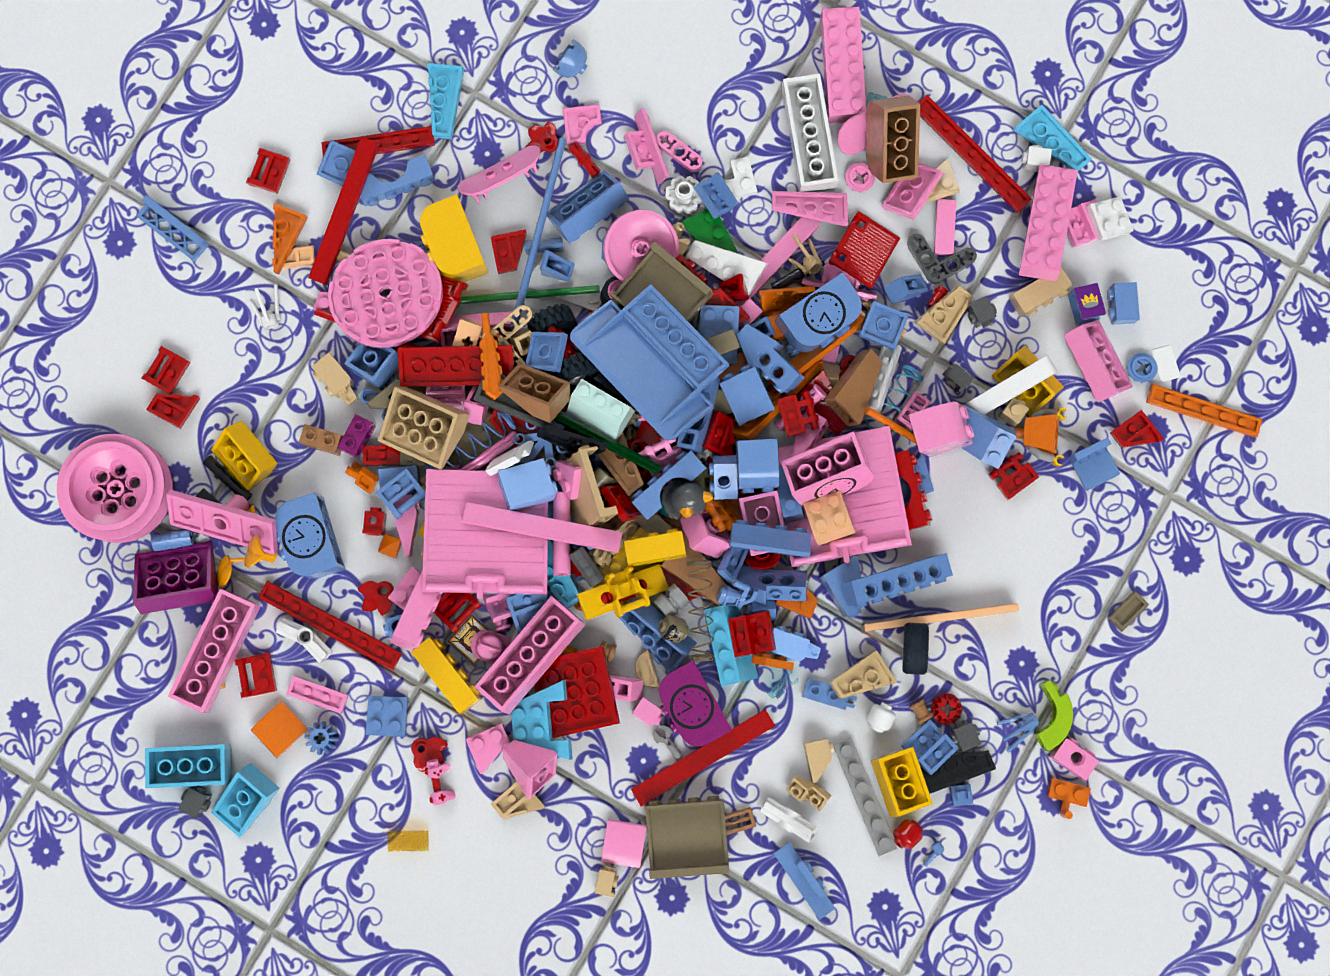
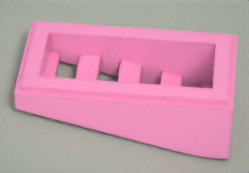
M915 391L894 422L911 431L913 429L911 421L905 412L908 414L916 412L909 406L917 411L924 410L931 401ZM913 400H916L917 402H919L920 404H922L923 407H921V406H919L918 404H916L915 402H913Z

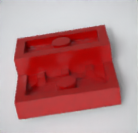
M769 611L728 619L735 657L776 650Z

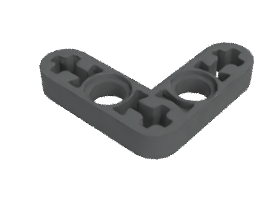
M913 234L907 242L908 249L926 279L932 284H938L971 266L977 258L976 251L967 247L939 262L921 234ZM913 239H915V241H920L919 247L922 251L919 254H917V252L919 251L918 246L912 245L914 241ZM965 253L967 255H972L970 261L969 259H965L964 261H962V263H960V260L965 256ZM924 254L929 255L931 262L923 263L921 256ZM947 262H955L956 269L953 271L949 270L946 266ZM943 269L944 272L939 274L938 279L936 277L932 278L933 271L937 273Z

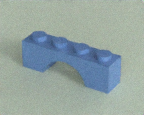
M426 155L407 161V169L404 175L396 181L383 182L378 180L373 174L368 175L360 196L364 205L375 206L384 199L391 200L398 194L410 193L414 191V188L431 185L435 178Z
M719 377L715 378L701 391L713 406L721 380ZM713 410L682 433L678 438L676 446L683 450L702 453V445Z
M684 450L676 457L678 461L673 466L669 463L661 470L663 474L659 478L654 476L647 483L649 487L644 491L638 490L632 496L634 500L631 503L646 520L662 508L660 492L667 481L677 477L692 481L706 469L692 451L686 452Z

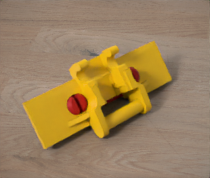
M660 564L633 574V567L629 566L622 572L607 574L604 578L606 584L576 594L585 619L589 620L613 610L619 618L629 611L642 606H650V596L666 591L669 588ZM634 597L639 598V600L620 606V603Z

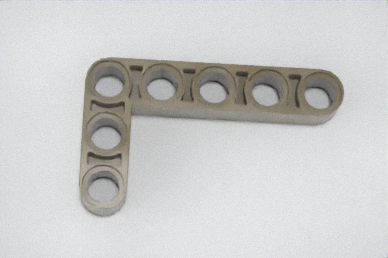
M598 467L594 471L599 492L604 486L619 484L608 470ZM657 512L648 520L642 514L634 520L648 533L658 532L661 535L666 534L667 530L675 529Z

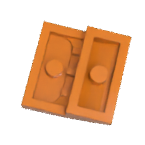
M281 701L251 728V732L278 758L307 732V728Z

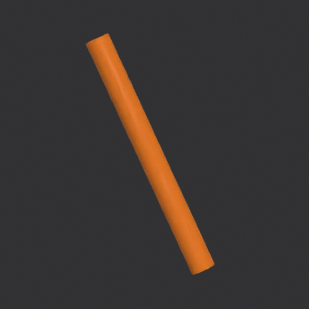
M866 407L864 413L885 426H890V429L917 444L915 435L871 407Z

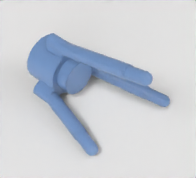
M1022 713L1019 716L997 722V725L1021 720L1019 721L1020 727L1002 738V741H1006L1022 731L1025 732L1006 750L1008 753L1026 737L1035 732V728L1040 726L1033 713L1028 715Z

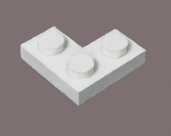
M749 157L731 160L730 165L734 178L725 180L735 198L757 194Z

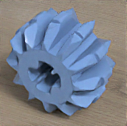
M322 721L320 726L317 722L313 723L314 729L308 727L307 731L311 734L305 735L304 738L310 739L309 742L305 743L306 746L312 745L310 752H315L317 749V755H322L323 751L326 754L330 753L329 747L332 749L336 748L332 741L339 740V738L333 737L338 731H330L333 728L332 724L326 727V722ZM318 736H325V741L318 740Z

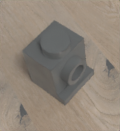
M957 364L953 368L949 366L942 374L946 385L953 390H957L955 393L957 396L974 379Z

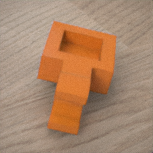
M354 461L351 467L348 466L345 471L347 475L356 479L355 484L369 494L374 491L379 477L365 467L361 469L360 464Z

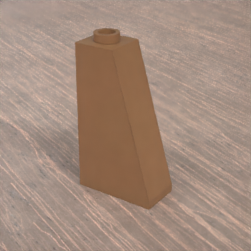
M872 349L863 350L857 354L824 399L848 427L860 425L865 414L864 411L883 364L878 354Z
M683 534L687 557L664 561L661 568L693 590L707 587L710 585L709 582L687 576L688 573L702 570L709 566L686 565L688 561L706 559L701 552L690 548L687 536ZM711 566L705 571L691 574L690 576L704 578L712 582V586L697 593L711 599L713 604L718 607L721 604L716 602L720 587L726 588L727 585Z

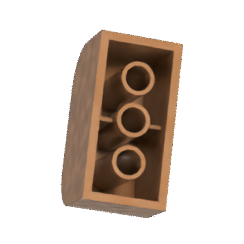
M910 96L873 100L867 106L866 159L871 174L882 183L918 178L920 103Z

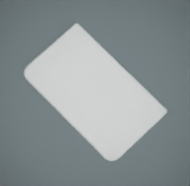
M1171 345L1152 350V356L1157 363V371L1162 382L1181 377Z

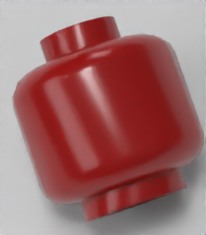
M904 820L893 831L894 842L901 849L911 850L922 840L923 829L914 820Z

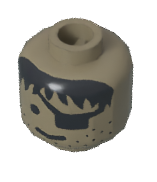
M668 615L659 622L658 631H660V636L664 640L679 643L688 635L689 627L683 618Z

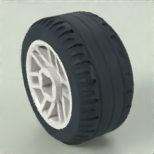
M906 623L903 635L902 671L905 674L924 675L928 669L929 626L925 623Z

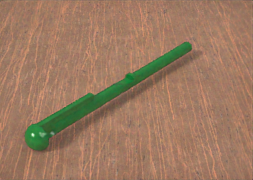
M600 286L527 291L525 299L600 293ZM519 292L460 296L462 299L457 308L460 307V304L515 300Z

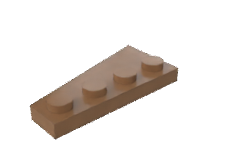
M622 432L617 442L629 448ZM608 449L597 454L629 497L645 485L637 464Z

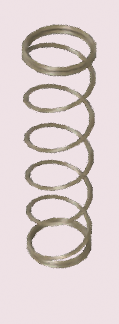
M709 560L688 561L686 562L687 566H709L705 569L688 573L687 576L707 581L710 583V585L698 590L690 591L687 594L690 596L704 598L711 601V603L707 606L688 611L689 614L703 616L712 620L710 623L688 630L692 633L702 634L712 638V641L708 643L691 647V651L702 652L706 654L691 655L690 660L710 661L714 660L713 654L706 651L696 650L694 648L708 645L714 641V638L709 634L692 630L700 629L713 623L714 620L711 617L703 614L693 613V611L709 607L713 604V601L707 597L694 595L690 593L707 589L710 586H712V582L704 578L690 575L709 569L712 566V563Z

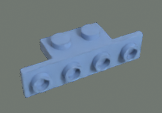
M790 842L773 853L819 920L835 909L823 890L826 886L820 878H814L812 875L814 869L808 861L803 862Z

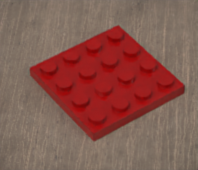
M604 646L558 656L534 685L535 693L566 680L567 700L549 702L553 738L620 724Z

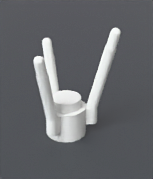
M274 284L275 314L272 311H266L259 290L255 288L262 314L259 313L253 301L249 303L259 319L261 327L263 326L265 330L277 327L279 325L278 321H281L278 285Z

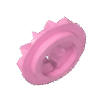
M855 163L847 169L845 180L847 186L852 191L861 193L868 191L873 186L875 176L871 174L867 164ZM856 173L859 176L865 175L863 183L860 180L854 181L857 177Z

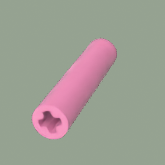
M557 492L553 500V519L570 522V498L564 492ZM553 540L554 576L571 575V559L568 556L571 552L570 543Z

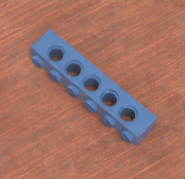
M947 553L841 583L847 607L855 605L856 608L867 606L868 601H872V604L884 601V596H888L889 599L900 596L899 592L904 591V594L916 591L915 587L917 586L920 589L930 587V582L935 581V584L946 582V577L953 576Z

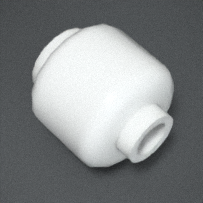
M884 702L881 705L874 704L867 716L868 726L881 733L888 731L896 717L895 713L891 711L892 706Z

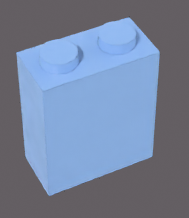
M544 458L498 471V480L508 510L518 511L555 499V495L558 492L557 486L554 481L551 482L549 476L551 475V469L549 464H545Z

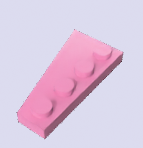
M772 191L773 211L848 227L847 193Z

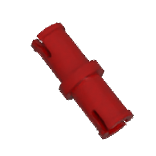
M575 142V146L572 144L568 150L578 160L579 166H583L591 178H594L595 175L597 176L601 172V169L592 161L591 155L587 154L578 142Z

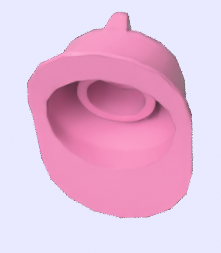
M491 630L479 631L471 641V650L478 659L494 664L510 645L512 639Z

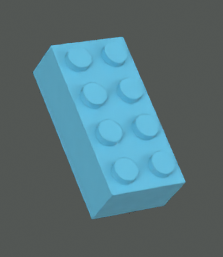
M231 744L145 748V788L223 785L231 782Z

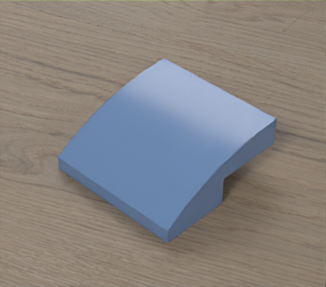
M931 719L927 720L901 745L903 749L914 748L919 765L930 775L959 749L946 733L943 734Z

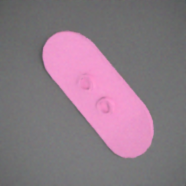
M902 94V95H896V96H894V97L910 96V95ZM867 110L849 118L841 126L837 140L838 146L843 153L854 155L866 149Z
M537 146L523 148L516 154L464 179L457 186L458 191L464 195H472L480 203L481 201L478 198L480 194H483L484 198L487 199L488 191L523 173L529 177V169L533 168V172L537 173L536 162L540 157V148Z

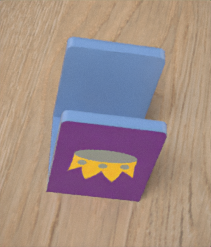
M1098 283L1074 288L1067 294L1076 325L1099 320L1100 316L1106 314Z

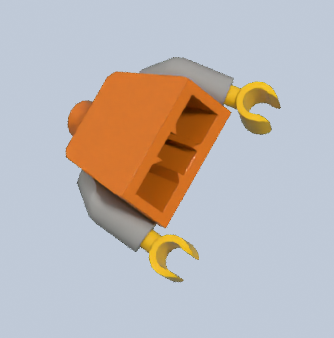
M1064 407L1059 410L1042 408L1031 414L1030 418H1025L1024 427H1014L1017 430L1016 438L1023 439V445L1029 453L1040 460L1052 463L1054 466H1062V464L1057 462V458L1064 459L1063 455L1054 456V454H1057L1059 421L1067 418V416L1063 417L1060 412L1066 411Z

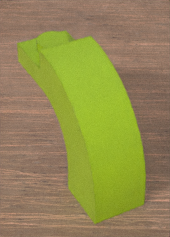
M1045 680L1039 685L1051 704L1052 716L1049 723L1044 728L1035 732L1034 736L1043 751H1050L1058 746L1068 735L1073 722V707L1067 693L1059 695L1058 692L1060 690L1055 682Z

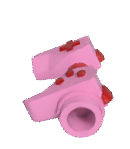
M438 759L427 761L425 775L431 778L434 792L430 794V803L440 805L455 799L454 791L441 790L439 779L446 771L450 770L451 765L447 763L440 764Z

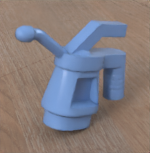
M735 578L732 586L741 589V591L729 586L726 588L720 587L716 602L725 606L739 607V616H743L742 606L753 602L759 591L758 588H754L751 595L746 597L750 590V585Z

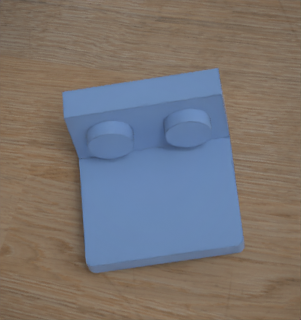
M1108 437L1068 457L1086 491L1120 475L1107 449V446L1112 444Z

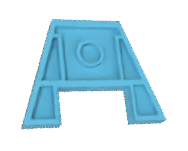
M566 680L522 699L511 712L513 740L557 752L558 757L571 760L573 759L571 739L553 741L549 703L551 701L567 700Z

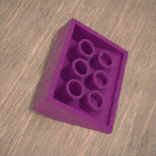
M212 541L167 549L165 551H149L135 554L133 604L140 614L214 602L218 594V582Z

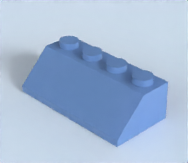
M604 170L548 211L547 218L561 236L571 243L578 240L587 230L594 228L595 224L607 218L614 210L622 207L629 200V197L621 183Z
M737 520L736 523L731 525L729 547L810 557L811 533H807V529L795 528V531H789L787 526L776 525L775 528H767L768 524L756 522V526L748 525V521Z

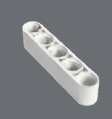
M1048 355L968 401L966 405L982 414H986L1055 374L1057 370Z

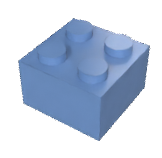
M359 343L344 364L353 373L382 390L399 366L398 353L390 347L377 348Z

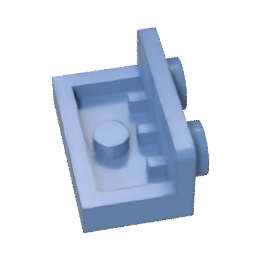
M719 172L694 187L714 219L730 212L738 204L737 199Z

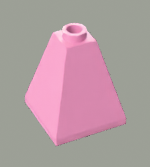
M513 740L511 743L507 742L503 746V759L526 798L531 799L556 775L557 752Z

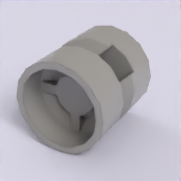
M675 584L666 590V595L661 594L653 601L665 616L677 615L678 609H683L690 603L688 598Z

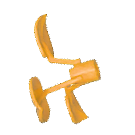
M252 505L247 512L255 514V505ZM254 535L249 541L245 558L230 559L226 555L220 561L217 570L219 589H222L229 581L234 562H244L247 568L252 567L261 560L273 563L277 557V552L274 555L264 552L259 536Z

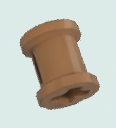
M924 698L909 706V709L913 710L918 718V724L934 716L927 709Z

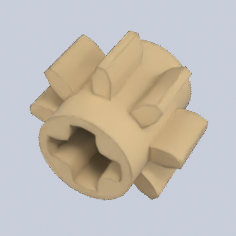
M596 548L589 550L588 553L598 568L602 569L604 565L609 567L612 560V555L609 554L610 551Z

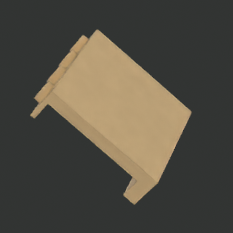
M586 445L578 448V451L573 453L571 458L565 460L567 463H572L574 467L579 466L582 469L578 498L570 500V512L574 523L599 528L617 515L618 511L616 506L604 508L589 460V456L598 447Z

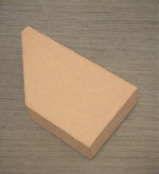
M313 245L295 247L290 252L282 269L313 266L316 258L315 247Z

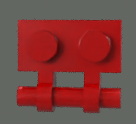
M809 391L802 393V401L797 400L796 394L777 399L787 437L805 433V424L810 423L812 430L819 429V417L815 414L814 399L811 398ZM801 407H806L808 417L802 418Z
M1020 452L1014 456L1010 455L1007 461L1000 465L999 469L994 467L993 471L988 474L992 480L1000 477L1002 481L996 486L1007 500L1039 478L1028 462L1021 466L1019 461L1023 459V456ZM1013 467L1016 471L1008 476L1005 471Z

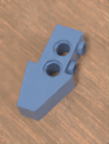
M748 324L737 334L748 364L751 367L756 365L758 372L766 380L769 381L771 379L775 383L773 385L774 388L781 394L783 392L790 394L805 378L779 353L784 346L778 341ZM769 356V363L764 365L765 357ZM783 369V375L777 378L778 370Z
M741 566L736 579L750 585V590L746 597L751 595L754 588H758L759 592L754 602L766 605L767 600L806 601L807 571L772 570L769 568L754 569L750 566ZM728 583L729 587L741 591V589L732 586V583Z

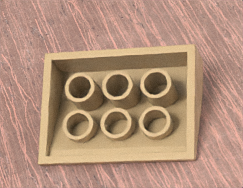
M394 387L378 441L431 466L443 469L465 431L470 414L409 387Z

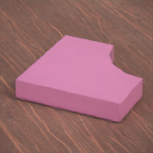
M599 104L563 108L567 146L575 145V142H578L579 145L586 144V137L589 131L594 126L602 124Z

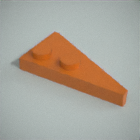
M274 203V258H272L274 273L279 275L308 217L305 214Z

